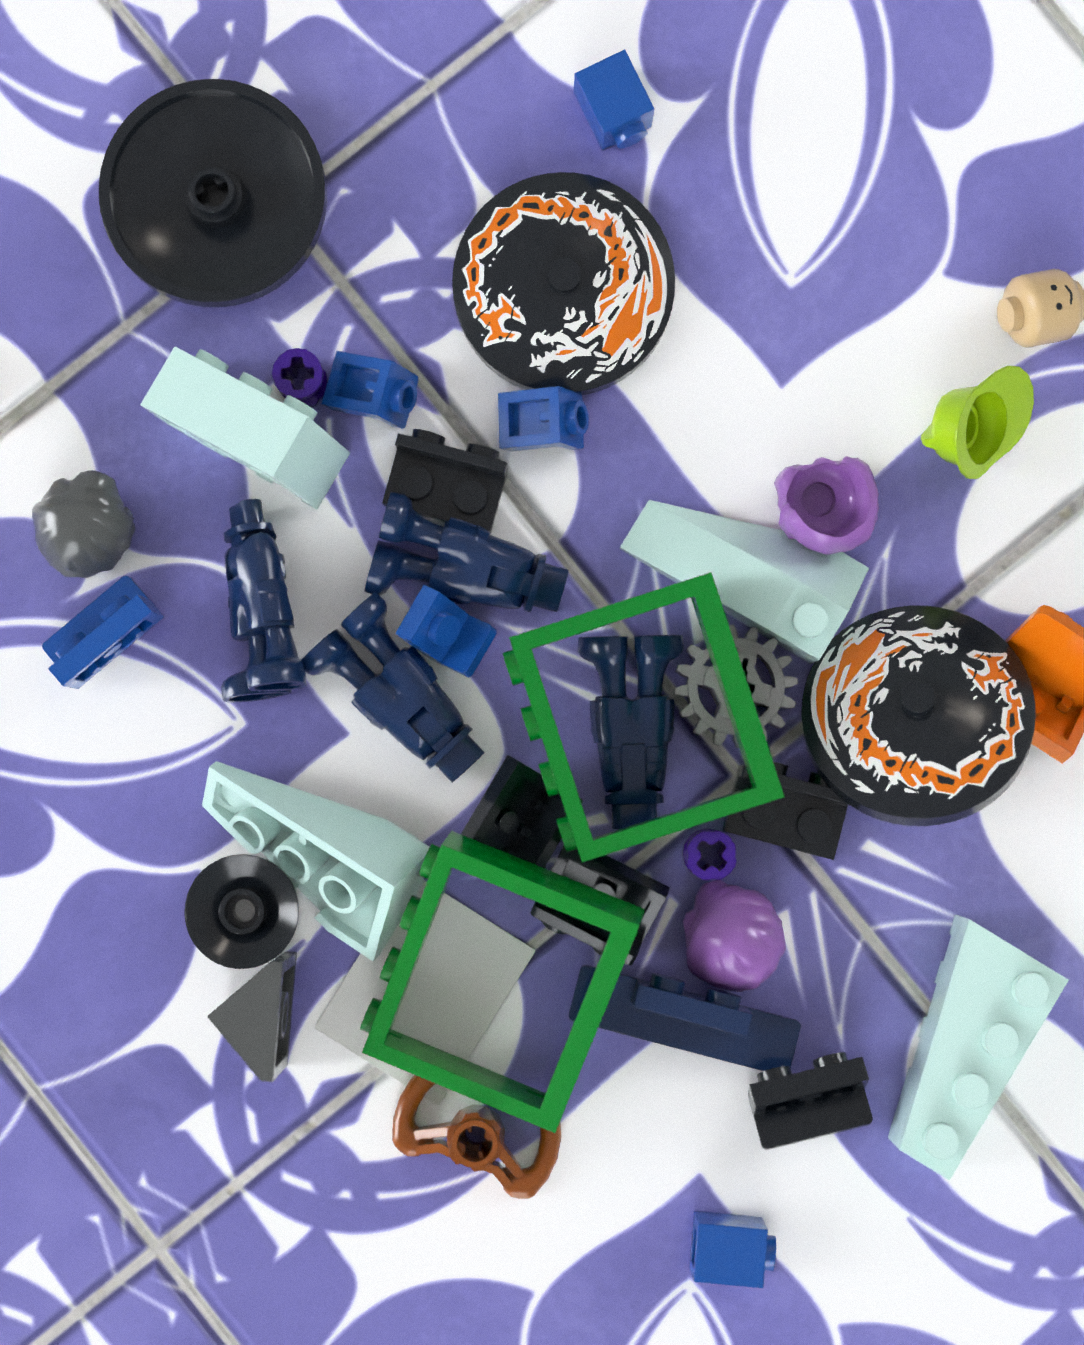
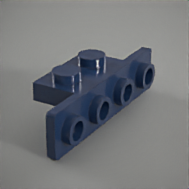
M582 965L580 968L569 1010V1019L571 1021H574L595 971L596 967ZM652 973L650 981L620 974L598 1027L765 1071L781 1066H790L791 1068L801 1024L792 1018L740 1005L741 996L714 988H708L706 996L684 990L685 981Z

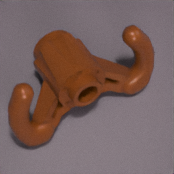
M416 1075L410 1079L399 1097L393 1116L392 1142L401 1153L408 1157L441 1153L451 1158L456 1165L462 1164L470 1167L474 1172L483 1170L492 1173L510 1197L529 1199L536 1195L549 1179L558 1159L562 1138L560 1122L555 1133L540 1127L539 1147L534 1162L531 1166L522 1168L504 1143L505 1128L500 1116L488 1106L472 1104L459 1110L451 1122L419 1127L415 1123L418 1106L435 1083ZM473 1126L485 1129V1139L481 1142L471 1141L466 1135V1129L469 1132H472ZM447 1137V1142L442 1139L433 1140V1138ZM497 1158H500L501 1161L505 1164V1167H503L500 1162L495 1160Z

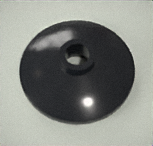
M231 855L214 861L195 878L185 901V923L194 945L211 961L233 969L254 968L276 958L291 942L299 921L298 897L289 877L271 861L255 855ZM242 899L249 900L255 907V914L249 921L241 920L235 912L236 904Z

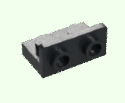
M413 429L411 436L398 433L395 442L397 450L382 501L383 506H387L391 491L405 494L410 499L413 510L420 516L441 522L449 521L450 517L479 525L490 531L491 535L508 474V463L498 460L500 452L473 443L467 444L466 451L445 446V437L422 429Z
M773 761L784 798L728 815L725 818L722 831L834 860L849 804L839 798L818 773L810 772L808 782L786 776L788 765ZM741 765L738 768L732 793L752 787L745 765Z

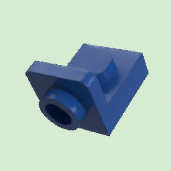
M336 351L322 405L334 411L379 419L392 427L404 429L409 413L413 410L417 401L419 378L416 374L391 360Z
M560 386L498 393L499 449L506 451L563 447L570 450L583 449L584 434L588 429L589 416L581 394Z
M423 585L395 634L430 660L469 678L476 671L495 638L497 630L490 624L467 614L441 592Z

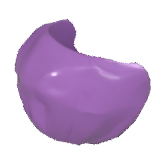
M845 456L840 461H832L820 457L809 465L797 464L788 466L778 474L774 481L778 496L777 506L780 509L778 524L789 539H795L806 548L826 555L851 551L870 539L875 523L878 520L879 493L874 475L866 462L858 457L852 458L849 456Z
M722 880L707 882L701 886L695 896L694 909L687 912L683 920L687 947V965L690 972L720 990L743 992L758 988L762 982L767 980L776 971L779 960L786 950L782 920L776 914L775 908L767 897L756 890H747L737 885H728Z

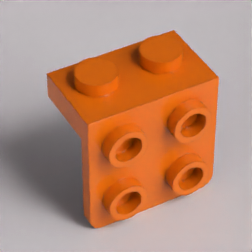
M1042 605L1005 641L1022 662L1033 688L1036 720L1032 745L1063 764L1073 756L1084 733V627L1074 622L1067 614L1057 611L1053 607Z

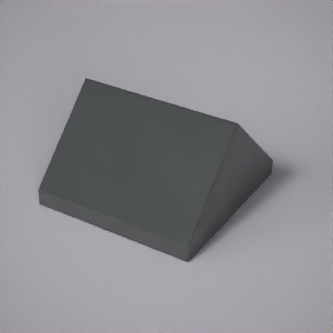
M286 951L272 960L206 1016L260 1081L273 1082L288 1065L297 952Z

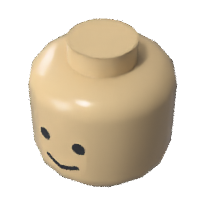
M1050 269L1014 277L1006 286L1003 297L998 303V322L1015 343L1025 348L1068 340L1076 333L1080 323L1084 320L1083 287L1078 281L1073 280L1067 272L1060 269Z

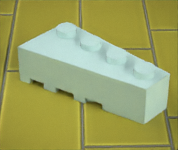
M956 914L949 934H951L945 958L944 961L940 962L934 982L936 987L928 1014L924 1016L918 1035L920 1040L912 1067L908 1069L888 1135L889 1140L899 1150L949 1181L1069 981L972 920Z

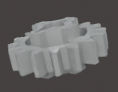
M729 625L741 664L743 663L742 667L755 706L766 708L759 716L765 738L768 740L764 726L768 723L778 729L782 728L785 722L777 713L780 708L791 709L796 704L793 699L784 695L785 688L798 684V678L784 676L782 671L783 668L789 665L792 659L790 655L782 656L778 659L775 658L772 654L778 643V640L775 638L770 639L763 645L757 643L758 628L751 627L744 638H738L735 626ZM691 644L686 649V652L694 662L691 666L687 664L677 665L675 670L679 675L687 678L686 685L673 689L675 696L687 697L689 702L679 714L681 718L695 714L699 719L693 730V733L696 735H700L708 728L714 731L713 745L721 746L727 735H733L736 748H739L714 668L704 665L710 658L708 649L702 650ZM757 657L767 667L771 676L772 686L762 683L754 666ZM698 686L708 690L716 703L714 717L702 705L698 694Z

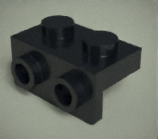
M507 755L461 835L546 869L550 857L562 839L556 819L567 815L560 794L548 796L542 775Z
M563 845L550 871L645 909L639 929L625 961V964L633 965L638 956L642 941L665 902L670 887L607 855L581 862L578 849L566 852ZM536 901L530 912L533 917L541 920L551 931L558 934H568L592 946L599 955L602 954L610 934L609 931Z
M839 1052L813 1060L814 1069L792 1074L790 1066H781L758 1073V1082L749 1084L748 1099L762 1149L770 1150L870 1125L873 1117L865 1092L869 1077L863 1057L848 1060L846 1052Z

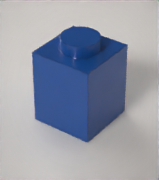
M625 49L574 73V95L602 151L615 144L619 149H624L638 143L647 136V129L652 127L655 109Z
M694 1211L689 1266L693 1282L763 1288L765 1270L774 1271L776 1262V1236L768 1235V1228L763 1218Z

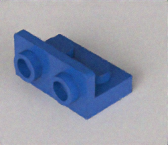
M123 576L42 644V649L54 662L48 670L62 686L79 689L163 619L164 616L131 577Z

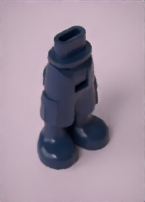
M391 491L378 538L394 543L407 541L435 548L439 556L435 559L424 557L404 550L392 543L378 540L364 592L369 594L376 592L379 595H383L396 580L409 579L427 582L428 587L441 592L456 604L475 602L507 609H519L523 602L524 611L531 612L533 606L557 612L569 570L546 564V555H535L522 546L490 535V531L479 525L450 517L449 521L445 520L444 526L424 519L413 510L412 503L405 494Z
M246 499L229 508L231 528L224 532V541L231 543V547L225 552L224 556L229 591L228 607L230 608L231 635L233 640L248 641L249 647L247 668L228 677L221 686L223 701L232 703L280 697L292 693L291 690L307 686L305 666L298 656L290 630L295 628L287 594L288 589L285 584L286 562L284 554L280 553L275 541L277 536L272 523L264 522L262 501L260 499Z
M374 592L355 608L340 625L353 639L362 643L383 666L382 673L375 674L358 656L350 642L338 629L328 634L301 659L305 666V671L312 676L332 672L347 680L357 689L353 694L354 699L351 703L372 725L381 730L385 729L399 743L419 759L424 760L427 758L425 765L429 769L436 765L453 783L485 752L468 735L473 728L469 724H464L461 713L436 681L438 677L432 666L427 663L413 646L409 648L405 646L400 650L388 633L384 620L387 614V604L379 594Z
M683 635L634 636V655L638 675L637 697L634 699H630L626 695L628 636L578 637V652L580 656L594 664L600 678L602 696H597L595 700L590 701V730L594 743L598 745L603 786L605 792L611 793L605 796V804H612V829H622L657 818V803H664L663 794H659L658 791L663 790L666 779L668 743L672 741L675 729V702L668 695H662V686L668 663L679 657L684 649Z

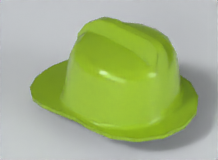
M1007 365L992 373L978 386L953 389L947 392L936 405L932 423L921 435L922 444L934 449L936 454L946 462L958 465L959 471L967 479H979L994 463L1008 453L1025 433L1034 405L1033 385L1029 374L1021 367Z

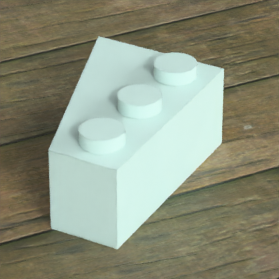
M174 347L140 405L166 424L211 450L255 471L257 476L271 484L275 482L299 497L302 502L317 510L350 455V452L313 421L317 412L290 395H287L283 403L270 397L269 395L273 389L246 372L242 373L239 380L228 375L226 371L229 366L202 349H199L194 357Z

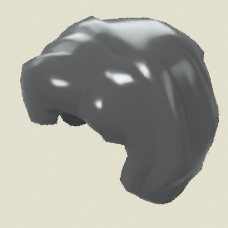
M95 470L81 472L73 480L57 479L41 501L36 503L31 509L37 546L49 565L65 577L89 578L100 572L112 570L124 552L130 547L132 536L135 532L134 517L132 512L127 507H124V502L119 496L115 480L107 474Z

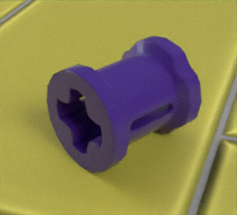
M294 348L286 350L279 355L273 364V382L283 398L290 395L310 407H315L324 397L328 377L315 354L306 349ZM306 368L312 378L304 381V389L296 390L288 379L297 378L298 369Z
M709 828L697 830L688 836L683 845L682 857L685 866L691 873L702 880H722L731 874L736 866V845L722 831ZM703 841L713 845L717 841L720 842L722 847L718 850L717 854L722 859V862L719 866L714 867L707 863L700 868L697 865L702 856L696 849L699 843Z

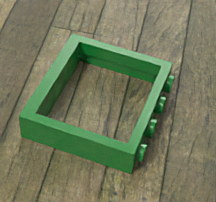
M712 572L509 637L513 650L503 653L512 685L515 686L521 683L525 685L531 705L520 708L531 741L542 738L549 760L539 763V769L548 796L560 794L567 815L556 819L566 852L578 849L581 862L784 798V793ZM691 598L752 787L593 838L532 649Z
M451 831L441 844V847L431 844L422 863L419 876L427 878L428 881L421 898L412 895L403 913L399 928L407 930L408 933L402 949L392 947L382 968L379 979L389 983L382 1001L373 997L363 1018L360 1030L369 1033L362 1053L555 1133L637 934L645 909ZM453 868L610 932L545 1093L392 1030Z

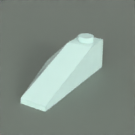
M648 500L620 546V549L676 583L712 572L725 613L750 628H758V633L766 638H775L778 640V645L809 664L819 661L848 614L869 570L867 566L843 552L826 555L810 550L797 540L789 539L783 530Z
M217 761L209 767L202 806L249 853L258 854L262 852L272 863L284 871L294 888L297 887L320 910L314 918L328 932L374 961L381 954L400 923L411 896H416L423 885L424 877L419 876V872L429 846L385 818Z

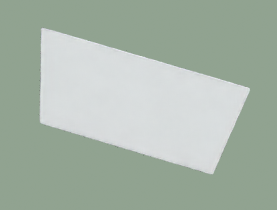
M423 881V885L416 897L421 898L427 881ZM444 893L392 1030L468 1061L531 960L535 950ZM399 923L381 954L374 961L361 953L359 954L317 1021L315 1029L407 1086L414 1074L362 1053L369 1033L360 1030L371 1000L374 997L382 1001L389 983L379 979L387 956L392 947L402 949L408 933L407 930L399 928ZM435 1084L426 1093L424 1098L439 1106L450 1089Z

